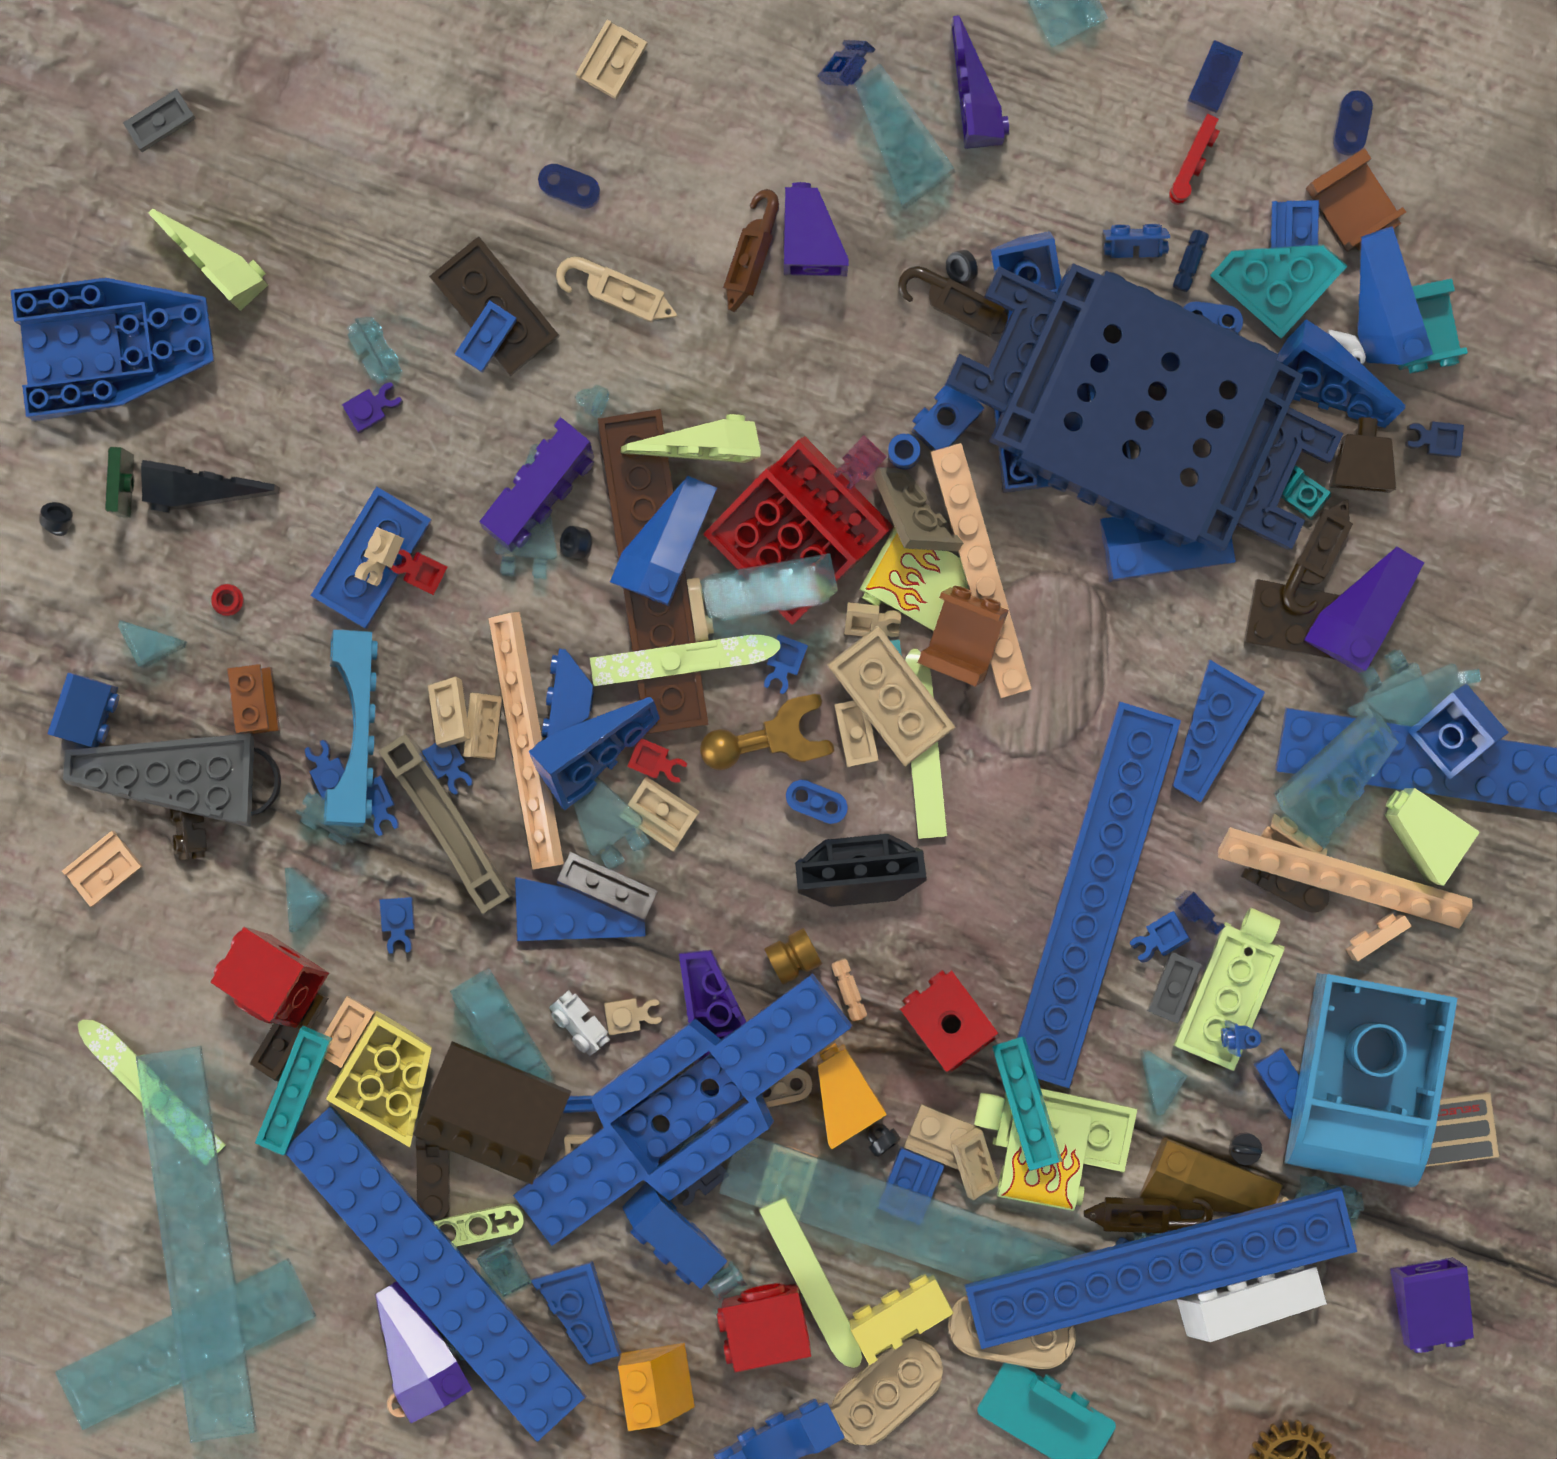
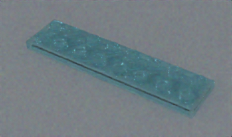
M287 1258L57 1370L55 1373L82 1430L280 1335L314 1318L316 1314L290 1259Z

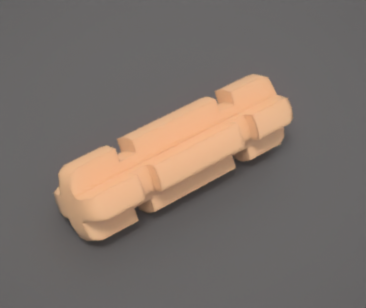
M841 959L832 963L833 973L839 979L837 983L845 1005L849 1007L847 1011L850 1019L858 1021L865 1018L867 1012L864 1004L860 1003L862 999L853 975L850 976L849 972L851 969L848 961Z

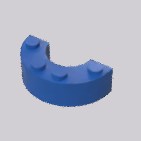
M812 1399L802 1404L799 1410L785 1416L782 1411L771 1415L765 1420L767 1425L757 1430L751 1427L737 1435L739 1441L731 1446L722 1448L714 1453L713 1456L715 1459H798L809 1454H817L845 1437L828 1403H818L816 1399Z

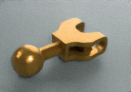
M811 694L787 700L779 708L774 719L762 723L764 728L762 730L738 736L724 729L709 732L703 738L700 746V754L703 761L712 769L726 770L737 763L741 754L769 748L770 754L781 752L798 762H806L832 754L835 750L831 741H809L799 731V721L802 716L810 711L817 710L822 705L821 695Z

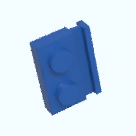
M1319 200L1272 201L1271 248L1319 245Z
M900 1147L877 1202V1208L920 1225L943 1171L944 1164Z

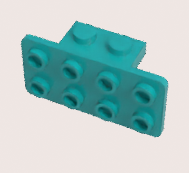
M1003 1363L977 1407L980 1416L1051 1459H1098L1116 1428L1114 1420L1089 1406L1090 1401L1086 1397L1075 1391L1071 1395L1061 1389L1063 1384L1047 1374L1043 1378L1027 1367Z

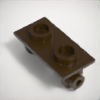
M169 808L170 819L176 824L177 835H173L172 839L174 853L179 854V860L189 859V853H192V859L204 858V851H208L205 829L193 830V823L204 822V816Z

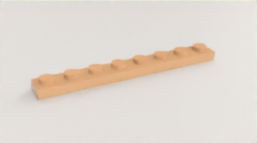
M962 443L931 451V459L953 536L958 535L964 543L958 553L968 588L972 592L971 595L979 599L987 597L997 600L1001 603L1000 607L1009 610ZM1008 611L990 664L1000 698L1031 690L1010 611Z
M520 612L489 618L532 870L562 865L564 862L552 794L535 769L528 752L538 742L542 741Z
M1231 827L1218 849V858L1458 929H1460L1473 908L1471 898Z

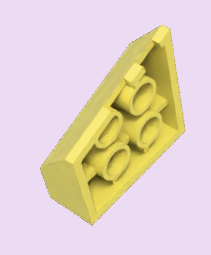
M376 1011L329 1089L326 1100L410 1147L432 1047L403 1025Z

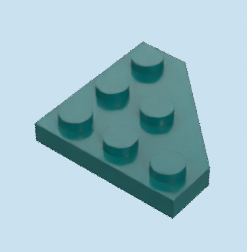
M1324 244L1232 250L1210 276L1282 339L1345 270L1347 265Z

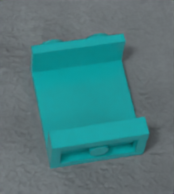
M1452 278L1412 286L1433 354L1398 365V369H1409V374L1426 371L1429 364L1440 362V367L1459 364V358L1468 354L1467 347L1460 348L1449 296L1455 291Z

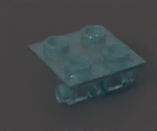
M1027 0L1052 48L1108 19L1099 0Z

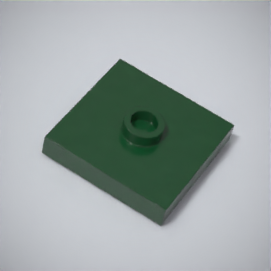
M122 447L108 448L105 510L118 517L131 518L132 493L134 491V454Z

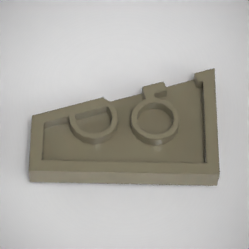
M879 467L873 476L903 547L906 549L958 552L964 543L958 535L951 536L944 527L947 521L940 513L934 514L926 504L928 497L907 470Z

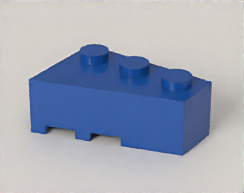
M647 1182L622 1206L633 1227L630 1231L631 1234L643 1245L649 1242L655 1248L653 1251L655 1256L665 1265L671 1262L677 1267L676 1274L686 1284L689 1285L693 1282L701 1289L728 1262L718 1246L693 1222L690 1223L681 1215L671 1201L667 1202Z

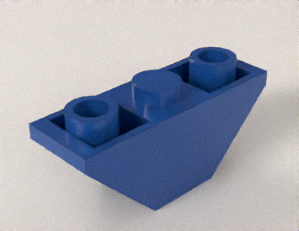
M559 649L558 655L552 656L550 674L556 675L554 687H548L546 705L551 706L550 719L544 718L542 737L548 738L555 732L591 718L595 687L566 649Z

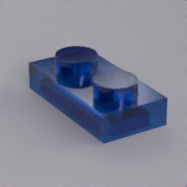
M1214 40L1187 101L1217 113L1243 52Z

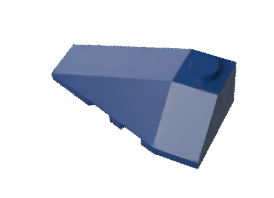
M1393 226L1362 236L1357 334L1366 356V362L1403 365L1432 355V348Z
M1050 231L1019 237L990 250L994 273L1000 266L1047 290L1059 288L1062 280L1055 239Z
M1307 319L1286 339L1278 353L1277 361L1303 375L1293 400L1300 401L1301 398L1318 403L1319 408L1328 410L1329 407L1345 411L1348 417L1357 420L1361 417L1378 419L1377 426L1386 428L1405 409V404L1335 338Z
M687 476L621 553L610 583L670 606L717 487Z
M1125 516L1123 519L1115 517L1100 519L1109 582L1236 562L1232 537L1226 550L1220 552L1197 541L1186 545L1181 544V547H1177L1164 541V535L1154 530L1152 533H1148L1134 526L1135 521Z
M647 697L555 732L545 740L538 742L528 752L535 769L560 806L566 810L591 792L597 785L595 779L606 767L612 770L618 763L616 758L625 747L635 746L656 724L660 717L654 700L651 697Z

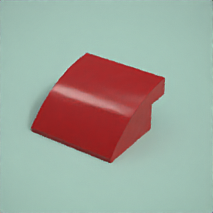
M804 436L776 463L766 468L703 535L791 625H794L894 526Z

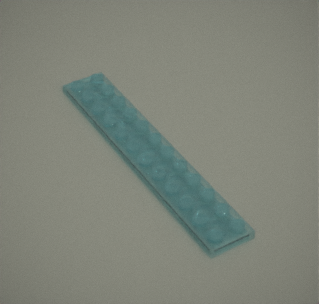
M202 1046L136 1056L190 1443L255 1433L257 1428Z
M761 1137L755 1138L731 1156L719 1189L720 1194L760 1208L786 1197L797 1221L972 1282L1088 1253Z

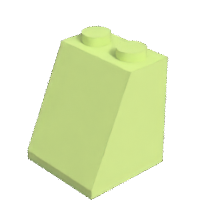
M1405 788L1400 792L1396 790L1386 803V807L1389 809L1385 816L1424 880L1429 884L1444 886L1480 832L1416 788Z

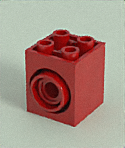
M243 927L233 937L231 948L226 957L216 965L214 977L210 983L233 997L234 1003L251 1016L269 1024L275 1023L297 1028L329 972L271 934Z
M942 970L928 981L930 987L921 994L918 990H915L902 1000L905 1006L900 1008V1010L944 1070L950 1074L999 1038L1000 1035L951 970L946 974ZM951 1017L958 1018L961 1021L960 1029L953 1034L944 1031V1023Z
M772 1283L749 1288L742 1291L740 1295L723 1298L722 1307L717 1308L720 1332H727L728 1339L724 1340L723 1345L727 1365L733 1364L734 1372L811 1357V1345L797 1283L789 1285Z

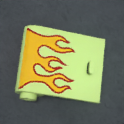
M894 526L859 590L864 593L862 599L870 604L879 606L883 603L889 605L934 632L944 600L939 598L941 592L950 587L953 588V586H961L968 590L969 588L961 560L958 556L949 551L906 549L903 547Z
M1047 1108L1062 1162L1029 1171L1014 1118H1012L1005 1163L1002 1166L998 1183L997 1197L1074 1211L1076 1205L1081 1206L1084 1197V1187L1080 1186L1092 1116Z

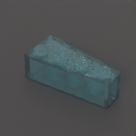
M1368 707L1274 793L1280 808L1323 849L1329 843V837L1337 826L1340 827L1347 817L1346 812L1355 800L1358 801L1364 793V787L1370 778L1378 773L1399 743L1391 728Z
M490 968L483 970L450 991L456 1006L462 1014L466 1015L471 1023L469 1026L478 1041L482 1040L488 1049L486 1052L487 1056L544 1080L551 1081L554 1079L555 1075Z

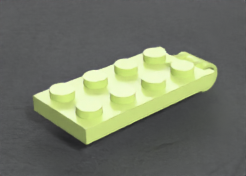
M1250 907L1245 914L1240 930L1224 922L1175 1039L1174 1046L1233 1071L1235 1070L1240 1057L1229 1053L1227 1047L1222 1046L1221 1028H1226L1225 1020H1230L1238 1024V1026L1245 1025L1252 1029L1285 950L1284 946L1272 944L1280 926V919ZM1250 947L1252 951L1249 956L1244 954V949Z
M1041 1088L1047 1108L1092 1116L1084 1164L1125 1172L1137 1108ZM1006 1092L1005 1097L980 1093L974 1125L997 1130V1135L993 1137L992 1144L1007 1147L1013 1115Z

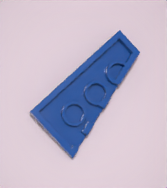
M1208 660L1172 783V787L1199 803L1203 800L1265 694L1263 690L1212 660Z
M515 877L517 941L646 936L645 922L568 888Z

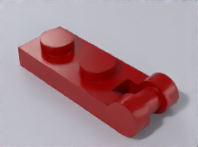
M1208 113L1169 191V199L1175 205L1185 203L1191 194L1192 188L1189 181L1192 175L1199 176L1206 162V159L1201 156L1206 146L1213 147L1220 130L1215 128L1219 119Z

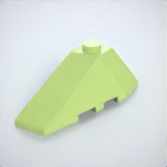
M155 209L148 212L240 311L268 286L262 279L266 273L254 260L248 264L240 255Z
M729 414L726 415V419L628 443L621 447V453L746 463L759 458L761 449L755 422L745 421L744 415Z

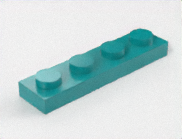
M306 1026L300 1028L255 1144L283 1156L286 1154L333 1038Z
M1019 1037L992 1046L1029 1171L1062 1162L1026 1038Z

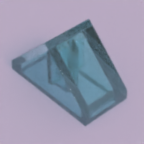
M121 620L118 624V628L138 667L146 668L185 648L187 641Z
M297 867L285 868L289 932H297L303 929L330 896Z
M1143 1049L1140 1050L1153 1113L1157 1116L1163 1115L1188 1076L1152 1052Z
M510 1238L482 1251L477 1258L478 1263L503 1297L532 1283Z

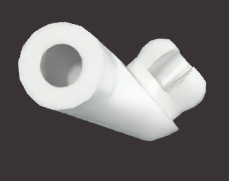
M1328 329L1327 333L1335 338L1363 365L1366 356L1358 337Z

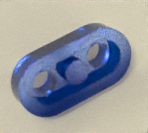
M1363 91L1349 92L1339 105L1333 144L1335 149L1343 155H1354L1366 144L1373 102L1370 96ZM1352 102H1360L1362 110H1354ZM1346 133H1354L1356 141L1349 142L1346 139Z
M549 164L539 173V186L542 192L551 198L581 209L591 208L599 201V184L589 175L559 164ZM555 174L560 177V181L553 185L548 182V179L551 175ZM581 186H588L590 191L587 195L582 196L578 193V189Z

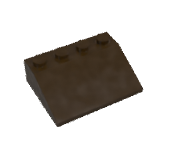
M452 1041L413 1135L532 1185L572 1091Z

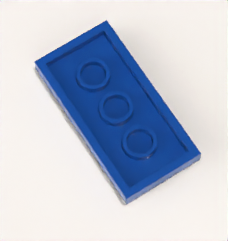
M376 486L310 596L367 629L400 575L385 566L382 580L378 586L367 582L370 573L365 581L355 577L357 567L369 559L364 557V554L376 527L404 538L400 548L412 555L431 524L432 519ZM397 554L393 565H399L402 562L400 554Z

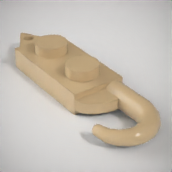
M570 257L561 262L557 268V283L567 293H570L572 288L565 282V274L569 269L575 268L589 274L587 288L590 295L597 300L650 323L657 319L677 317L676 312L665 299L663 291L608 267H603L585 258ZM666 310H671V314H666Z

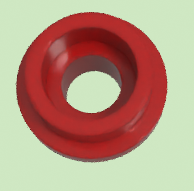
M223 584L214 590L211 603L217 613L224 616H232L237 614L243 607L244 597L238 587L231 584ZM227 594H231L234 599L230 606L223 604V598Z

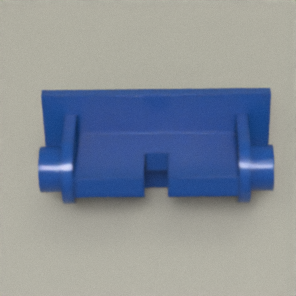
M1119 224L1112 225L1111 230H1103L1105 239L1110 240V242L1104 243V255H1110V258H1133V246H1139V257H1162V254H1168L1169 244L1168 241H1163V239L1170 238V234L1160 224H1145L1143 229H1130L1129 225Z
M1225 1020L1226 1028H1221L1222 1046L1227 1047L1228 1052L1237 1057H1241V1049L1256 1048L1261 1042L1260 1033L1248 1026H1238V1024L1230 1020Z

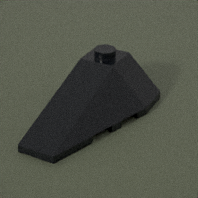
M142 460L141 463L142 501L150 504V510L156 512L170 513V508L186 509L279 494L280 487L271 483L239 477L228 479L224 478L225 476L208 471H199V474L193 473V470L177 465Z

